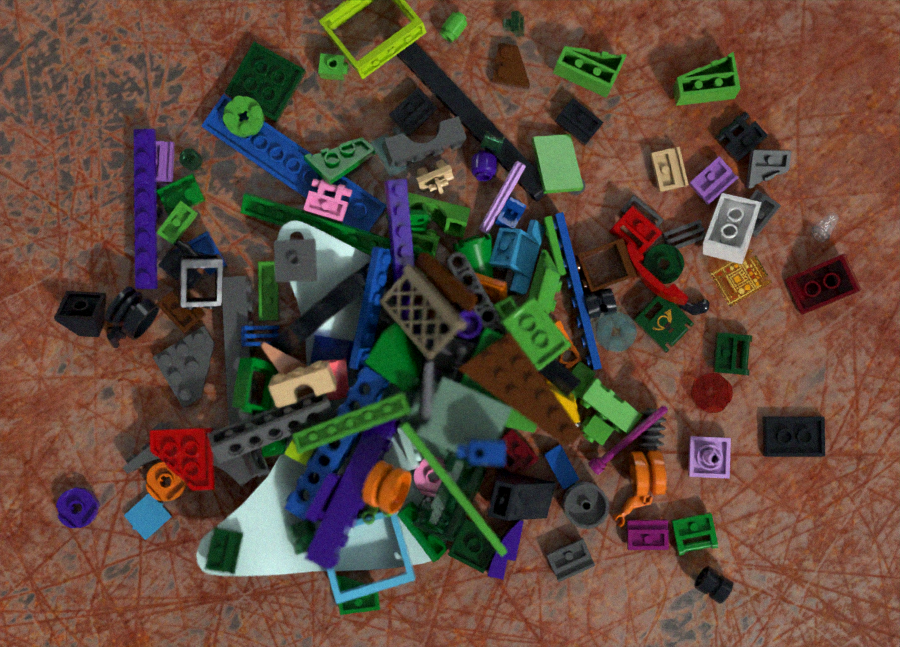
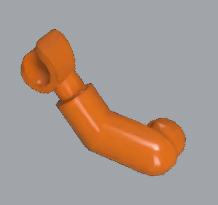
M647 494L642 497H629L622 506L621 512L614 514L612 520L616 521L620 517L621 521L617 526L622 527L625 524V517L634 508L652 503V496Z

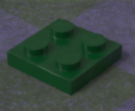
M466 518L448 555L484 574L495 549L476 524ZM494 533L499 540H501L502 536Z

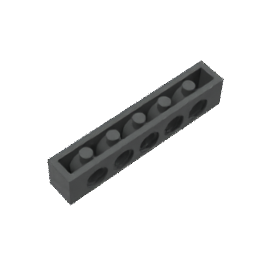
M315 392L298 398L296 403L280 408L274 407L208 433L211 449L220 464L336 417L327 394L324 393L316 396Z

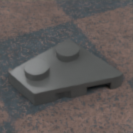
M750 149L746 187L753 188L755 187L754 185L762 181H768L776 175L788 172L792 151Z

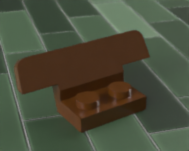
M428 252L420 253L414 264L427 275L426 278L455 310L459 304L468 313L471 312L477 302V296ZM415 295V303L418 306H423L424 297L422 295ZM428 309V315L436 320L435 309Z

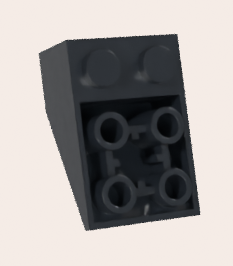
M496 470L488 504V517L507 521L547 518L556 482Z

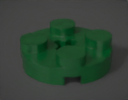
M658 244L646 253L643 265L662 284H669L677 280L684 269V258L681 252L673 245ZM660 259L669 260L670 264L667 265V269L658 267V263L661 262Z

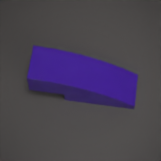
M516 520L503 534L500 542L507 549V553L501 557L495 550L489 562L487 576L504 579L507 560L516 561L523 520Z

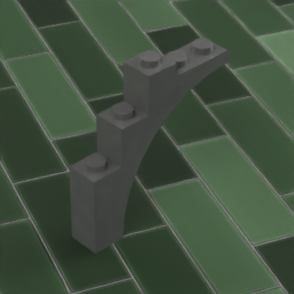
M161 422L152 430L175 429L171 422L165 424ZM150 442L142 447L143 452L138 456L135 453L126 460L127 464L122 468L127 474L136 471L146 463L160 459L150 451ZM214 454V465L228 473L240 486L245 485L252 479L242 455L219 464Z

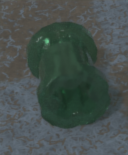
M486 131L480 148L487 147L496 151V154H500L506 137L499 138L490 134V131Z

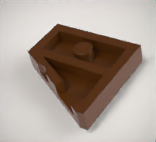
M498 42L492 83L529 89L530 83L518 45Z

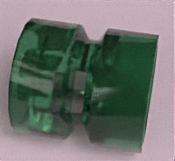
M307 520L288 526L290 537L295 539L292 543L295 555L308 552L315 537V523Z

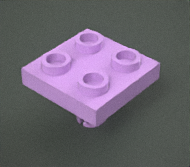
M689 436L688 476L730 478L731 438Z

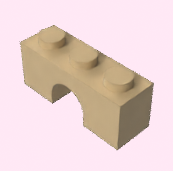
M317 361L310 367H298L292 370L291 373H279L273 376L268 387L277 408L296 403L299 395L296 387L302 384L311 386L316 396L336 390L337 381L329 361Z

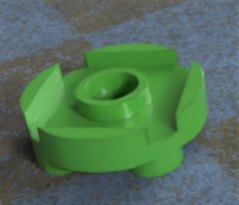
M236 96L226 105L223 121L232 134L238 137L253 136L263 127L264 115L261 106L256 100L250 97ZM247 112L249 119L241 122L239 115Z

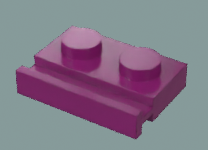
M627 519V549L669 550L668 520Z

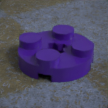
M81 487L65 491L59 497L56 504L58 519L69 528H81L92 523L100 507L96 496L90 490ZM74 503H80L82 511L75 512Z

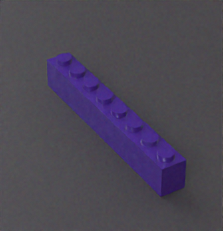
M399 417L364 430L305 559L329 570L337 566L340 560V550L347 545L349 540L347 535L350 529L354 528L357 523L358 511L365 506L363 489L366 479L373 467L378 462L384 461L385 453L390 451L393 444L391 441L393 435L397 434V429L400 428L398 426L401 424Z

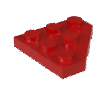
M213 427L150 430V451L156 457L158 456L191 490L215 489L214 453L208 437V433L213 432Z

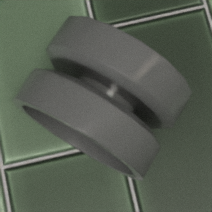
M575 482L563 494L561 502L563 512L570 522L578 528H596L608 516V497L602 489L592 482ZM588 502L589 505H585V508L583 509V503Z

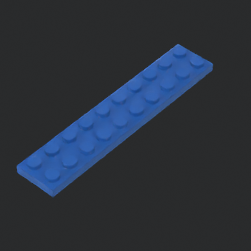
M223 94L201 127L307 199L309 191L317 193L318 188L312 186V181L314 178L318 180L323 178L304 161V155L310 154V152L266 122H264L261 130L253 136L238 137L232 134L223 121L224 109L232 99ZM247 112L239 115L241 122L249 119ZM345 176L341 177L333 184L345 185V188L352 189L351 197L343 195L341 199L349 203L344 220L341 223L370 232L387 208V205ZM327 190L324 193V195L334 198L336 194L334 192Z

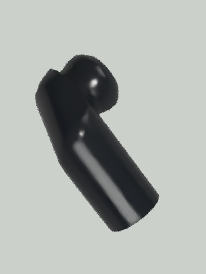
M701 299L700 302L695 304L689 301L685 305L679 304L681 309L694 316L706 313L710 306L709 301L706 299Z

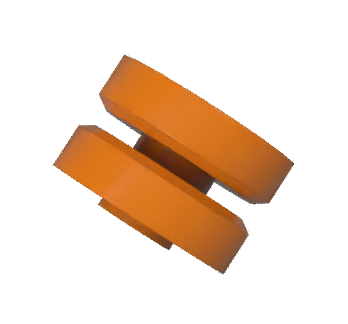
M641 451L631 452L629 456V472L634 496H646L649 490L653 495H664L666 493L667 481L665 463L661 451H648L646 457Z
M384 461L378 462L366 479L363 489L364 502L374 507L379 506L381 510L387 513H396L405 502L411 486L410 472L399 467L395 469L393 465Z

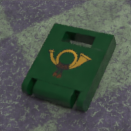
M657 294L632 319L665 353L669 351V348L665 345L666 343L673 347L689 330L685 324L689 327L694 325L673 302L663 299ZM656 303L662 306L650 320L644 316Z

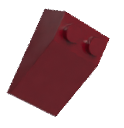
M845 253L785 279L801 315L862 290Z

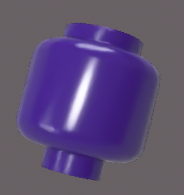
M480 150L471 158V173L477 180L489 181L497 173V159L488 150Z

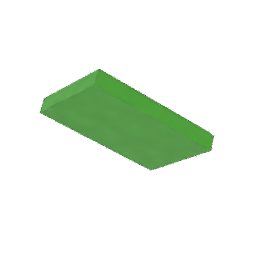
M571 134L535 136L532 138L531 141L544 194L581 191L584 187Z
M533 296L500 321L508 333H512L538 370H541L571 346L570 342Z

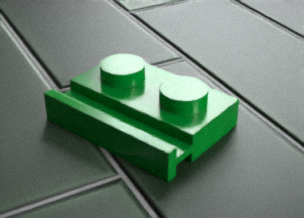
M190 174L157 190L168 216L180 201L190 208L206 201L194 174Z

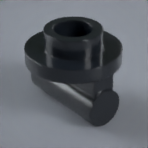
M113 326L108 327L106 330L108 333L107 339L113 348L119 347L120 339L126 338V335L122 333V327L115 328Z

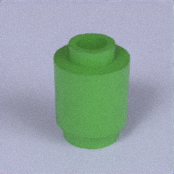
M458 11L457 13L452 12L442 25L440 35L451 43L457 40L468 25L466 16Z

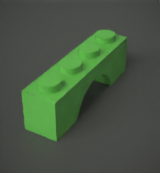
M408 192L409 210H421V204H426L427 211L431 212V220L441 226L443 233L463 238L471 208Z

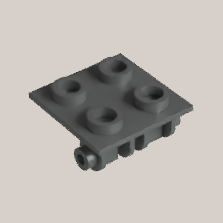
M452 337L434 356L433 368L448 372L450 380L457 382L465 375L464 372L459 370V367L471 359L475 344Z

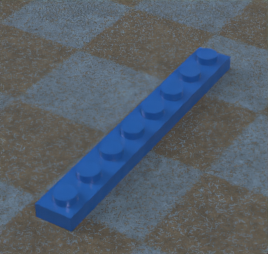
M557 213L554 215L553 223L555 231L558 233V243L560 251L562 250L564 267L568 273L566 284L573 294L571 304L573 309L576 308L578 314L575 317L578 328H581L583 336H580L583 348L586 347L588 354L585 355L587 367H591V370L601 369L602 366L564 213Z

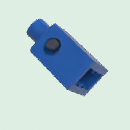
M471 439L470 445H458V458H470V464H505L506 439ZM482 448L485 454H477L476 449Z

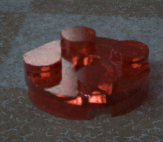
M717 373L701 375L694 380L691 388V398L695 406L708 413L723 411L728 403L731 402L733 396L732 386L729 381ZM710 387L717 392V394L713 395L712 399L707 395Z

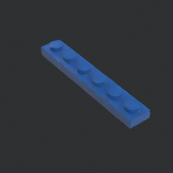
M373 247L349 364V367L353 369L369 367L365 361L372 352L381 308L379 301L384 294L389 264L391 262V250Z

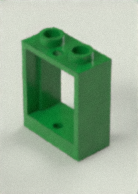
M254 357L240 358L232 401L233 407L240 408L239 412H256L255 415L277 407L268 387L272 377L278 374L272 363ZM253 371L266 374L261 406L248 403Z

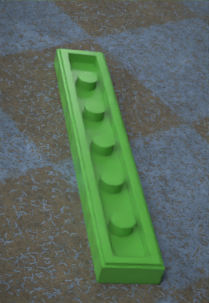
M402 392L296 432L292 436L297 452L301 454L412 413L406 393Z

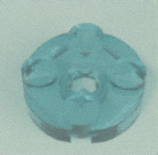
M621 312L605 315L597 324L596 338L598 343L604 349L612 352L628 349L637 336L633 320ZM613 327L616 329L620 328L619 337L611 335Z

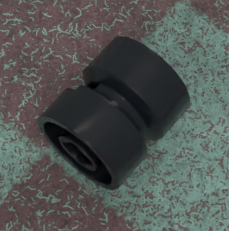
M611 288L599 290L598 294L595 292L584 294L590 319L600 317L601 313L604 315L617 313L616 301Z
M706 566L697 576L694 587L703 594L709 593L711 599L721 604L730 595L734 584L725 576H719L718 572L710 566Z

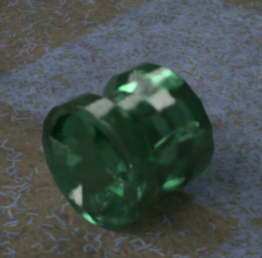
M194 149L183 150L179 157L182 166L190 171L200 169L203 163L201 155Z

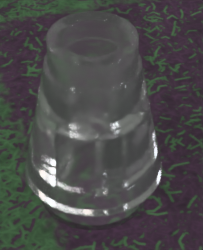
M829 212L812 227L811 235L820 242L828 240L839 220L838 215Z

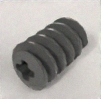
M647 408V411H643L641 414L648 418L657 409ZM661 417L644 431L645 434L638 437L644 441L639 443L638 446L645 449L661 450L658 447L663 446L664 443L658 439L664 438L665 435L659 431L665 430L666 427L660 423L666 422L667 419Z

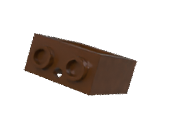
M623 238L575 256L578 272L581 271L583 277L581 279L582 287L584 290H588V293L637 276ZM614 248L624 275L593 286L583 259Z

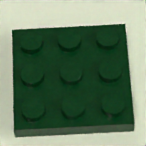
M253 41L224 93L233 99L236 96H242L256 100L262 108L263 115L278 123L303 79L306 70Z

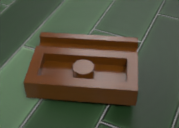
M178 285L156 303L183 334L199 322L202 317L206 316L200 307L192 310L180 307L178 303Z

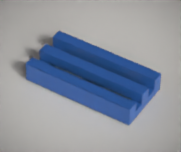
M279 325L241 326L242 347L261 346V342H247L246 338H272L273 341L280 334L277 333ZM246 330H272V334H246Z

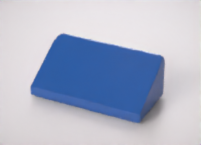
M561 444L543 453L563 490L579 480Z

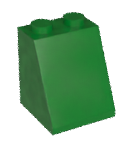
M395 322L382 334L365 363L405 392L409 387L414 388L421 379L422 351L401 326Z

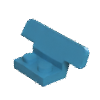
M530 220L527 233L522 229L499 228L489 262L492 267L510 268L515 272L510 291L519 295L526 294L545 231L544 226L536 220Z

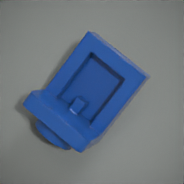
M509 197L495 224L502 228L515 229L527 206L518 199Z

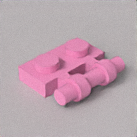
M314 178L312 186L317 187L318 191L317 193L309 191L303 210L343 222L349 203L341 199L343 195L351 197L352 189L345 188V185L342 184L329 185L324 179L318 180ZM327 190L334 192L336 194L335 197L332 198L324 195V193Z

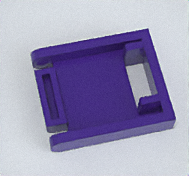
M328 474L305 515L306 518L313 522L323 520L343 474Z

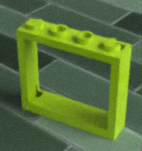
M346 0L319 20L324 32L362 80L427 33L423 21L405 0L392 1L410 23L358 61H356L333 31L375 0Z

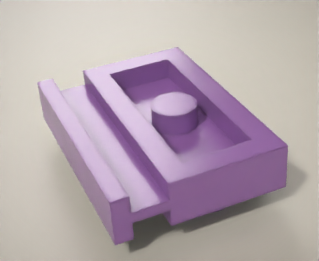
M156 141V182H173L174 142Z
M719 156L688 184L708 205L739 177L732 172L731 168Z

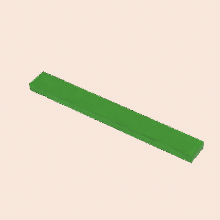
M406 421L399 424L400 429L501 557L506 554L507 549Z

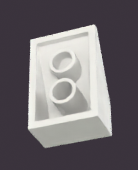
M721 193L703 242V254L743 264L761 202Z

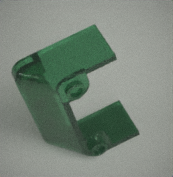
M446 449L445 452L449 453L443 462L446 473L472 505L485 478L487 467L481 464H470L469 458H458L456 452ZM441 482L430 507H427L425 510L422 509L417 516V521H412L411 525L439 539L453 542L464 523L467 513L443 482Z

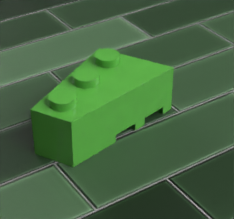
M564 46L553 74L607 98L627 55H612L604 51L601 53L590 52L589 49Z
M734 52L718 61H712L707 66L699 67L677 77L673 86L676 106L735 99L740 91V84Z
M592 378L578 396L581 399L579 403L588 410L590 408L594 409L597 412L595 415L604 422L606 420L613 424L611 427L619 434L622 432L628 434L642 416L641 413L626 401L619 398L615 392L602 385L601 381L597 378Z

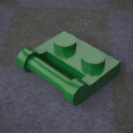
M711 512L671 520L678 556L685 555V552L710 547L711 549L718 548ZM709 535L708 540L683 545L684 539Z

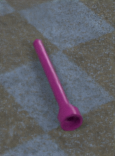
M664 405L659 407L602 457L593 458L588 463L590 468L597 475H600L605 470L606 463L668 411L667 407Z

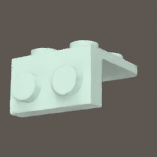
M398 428V433L394 434L391 440L393 444L390 451L386 452L383 457L384 462L393 465L395 469L399 467L406 471L421 467L419 463L422 460L420 453L417 449H414L408 437Z

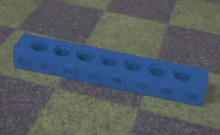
M365 366V368H362L357 375L358 380L356 384L347 392L346 396L348 398L345 403L339 406L336 412L338 414L337 417L354 411L353 406L355 402L360 404V408L379 402L390 381L371 367ZM366 384L370 386V392L368 395H366L363 391V388ZM362 431L339 439L340 444L338 448L334 446L333 442L316 448V454L306 464L308 468L304 474L300 475L296 482V489L286 499V502H288L285 506L286 510L303 521L309 520L305 515L328 474H338ZM325 455H327L330 460L328 465H326L323 461ZM315 472L319 475L318 483L313 479ZM305 490L309 493L308 500L303 496Z

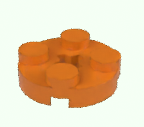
M163 461L153 465L146 475V489L156 500L172 501L181 496L186 489L187 484L179 476H176ZM163 476L170 477V486L162 484L164 481Z

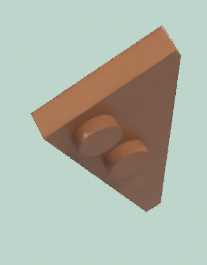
M263 341L260 344L263 352L270 359L278 374L291 373L292 370L298 367H309ZM306 384L296 387L299 394L298 398L314 392L313 388Z

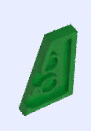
M361 137L342 143L334 149L329 150L326 148L322 149L321 153L311 155L310 153L304 155V161L331 185L375 155L376 149Z

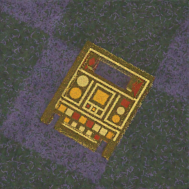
M752 248L747 250L743 264L728 261L709 273L729 307L772 283L770 279L765 280L763 283L761 282V279L767 277L768 274L756 255L749 259L746 257L753 252ZM726 277L734 293L731 295L728 293L720 278Z

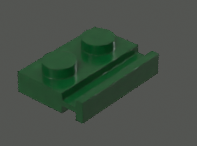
M214 527L204 569L235 575L244 532Z

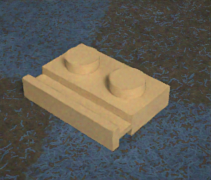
M680 147L650 154L659 193L689 185Z

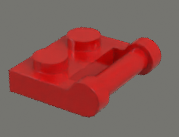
M634 205L609 230L612 235L615 234L618 238H623L626 245L628 243L633 245L641 254L663 232ZM624 225L637 238H639L643 242V244L639 246L620 228Z

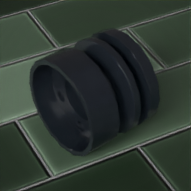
M129 286L114 298L105 313L104 319L108 323H112L115 328L122 326V333L130 339L136 340L151 326L160 308L149 299L142 301V294L136 293V289Z

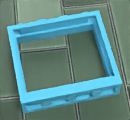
M380 508L379 512L375 515V521L385 518ZM397 512L391 516L406 572L341 591L334 567L332 570L327 569L336 604L416 580ZM363 513L359 514L360 518H358L355 527L365 524L362 520ZM372 515L366 516L365 520H370Z

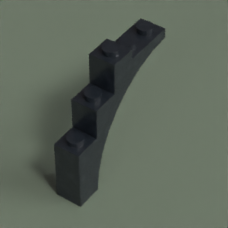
M370 262L336 285L325 297L312 305L301 317L287 326L270 344L287 355L298 348L319 328L364 292Z

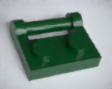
M717 332L713 372L749 376V348L753 336ZM742 341L740 368H735L737 342Z

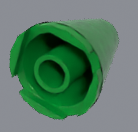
M484 233L485 237L482 238L479 235L459 240L458 244L452 243L455 253L464 254L475 273L493 278V267L489 264L492 255V237L490 233Z

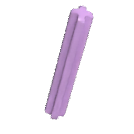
M520 161L514 163L479 227V230L483 233L490 232L523 173L525 165Z

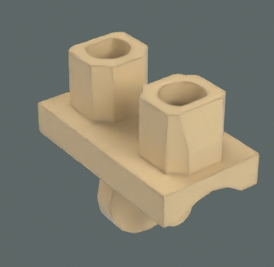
M441 159L434 163L435 171L429 173L426 167L417 169L418 178L416 179L421 192L429 189L430 192L438 190L439 194L444 193L442 187L449 185L448 181L454 179L450 164L447 165Z

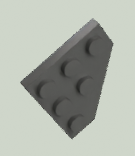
M206 326L201 327L153 357L183 408L188 407L203 397V389L216 344Z

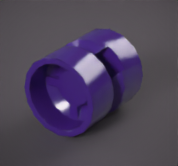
M467 311L458 312L468 325L463 330L459 329L455 335L460 338H470L477 335L482 325L480 317L473 311L469 313Z

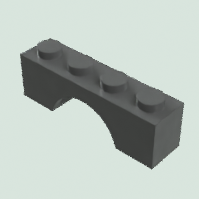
M458 116L441 121L436 127L435 138L430 142L416 143L402 133L384 139L381 145L389 167L394 165L401 167L406 165L407 161L413 159L415 162L421 161L426 158V155L433 154V156L442 154L448 148L456 150L462 147L467 138Z

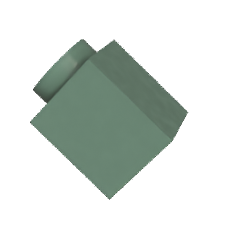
M438 375L436 380L433 379L432 411L427 427L419 426L420 385L410 404L412 413L406 414L405 421L415 425L414 431L418 436L457 453L458 445H470L471 439H498L512 408ZM482 448L476 449L477 454H485Z

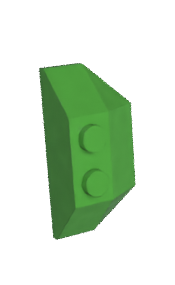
M541 250L527 300L533 296L547 315H549L550 311L554 312L557 300H554L556 292H560L562 281L559 280L560 273L547 250Z

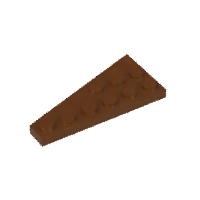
M511 332L459 367V370L564 446H568L583 435Z

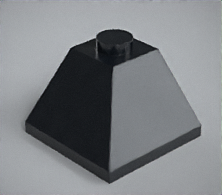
M66 291L54 319L78 336L99 337L105 324L104 316L107 295L106 293Z

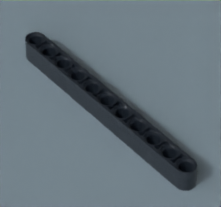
M415 42L396 55L454 117L459 116L461 124L486 150L495 155L497 162L508 174L516 161H520L525 165V169L517 183L533 200L538 202L546 195L543 192L539 172Z

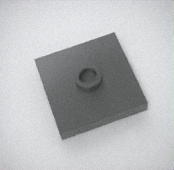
M315 239L274 241L275 282L317 281Z

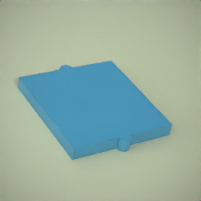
M148 493L124 517L131 523L132 529L137 530L146 540L166 523L172 515L163 506V502L154 499Z

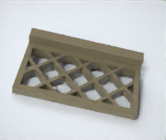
M408 264L403 269L405 272L403 276L379 302L427 358L432 359L459 329L463 330L468 323L418 268ZM407 280L411 283V292H403V284ZM410 295V306L402 307V296ZM415 295H422L424 297L423 306H415ZM392 296H397V307H391L387 303ZM423 309V321H414L415 310ZM428 309H435L436 320L427 321ZM402 310H410L409 321L401 319ZM441 323H447L451 327L446 335H440ZM414 324H422V335L416 336L414 334ZM427 324H436L435 335H427ZM427 338H435V347L431 351L426 348Z

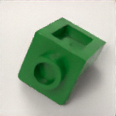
M421 204V210H409L411 231H426L427 223L431 222V212L427 211L426 204Z

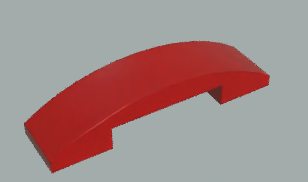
M630 243L626 245L635 273L646 287L670 302L680 305L687 303L688 296L674 283L666 288L642 265L644 256Z

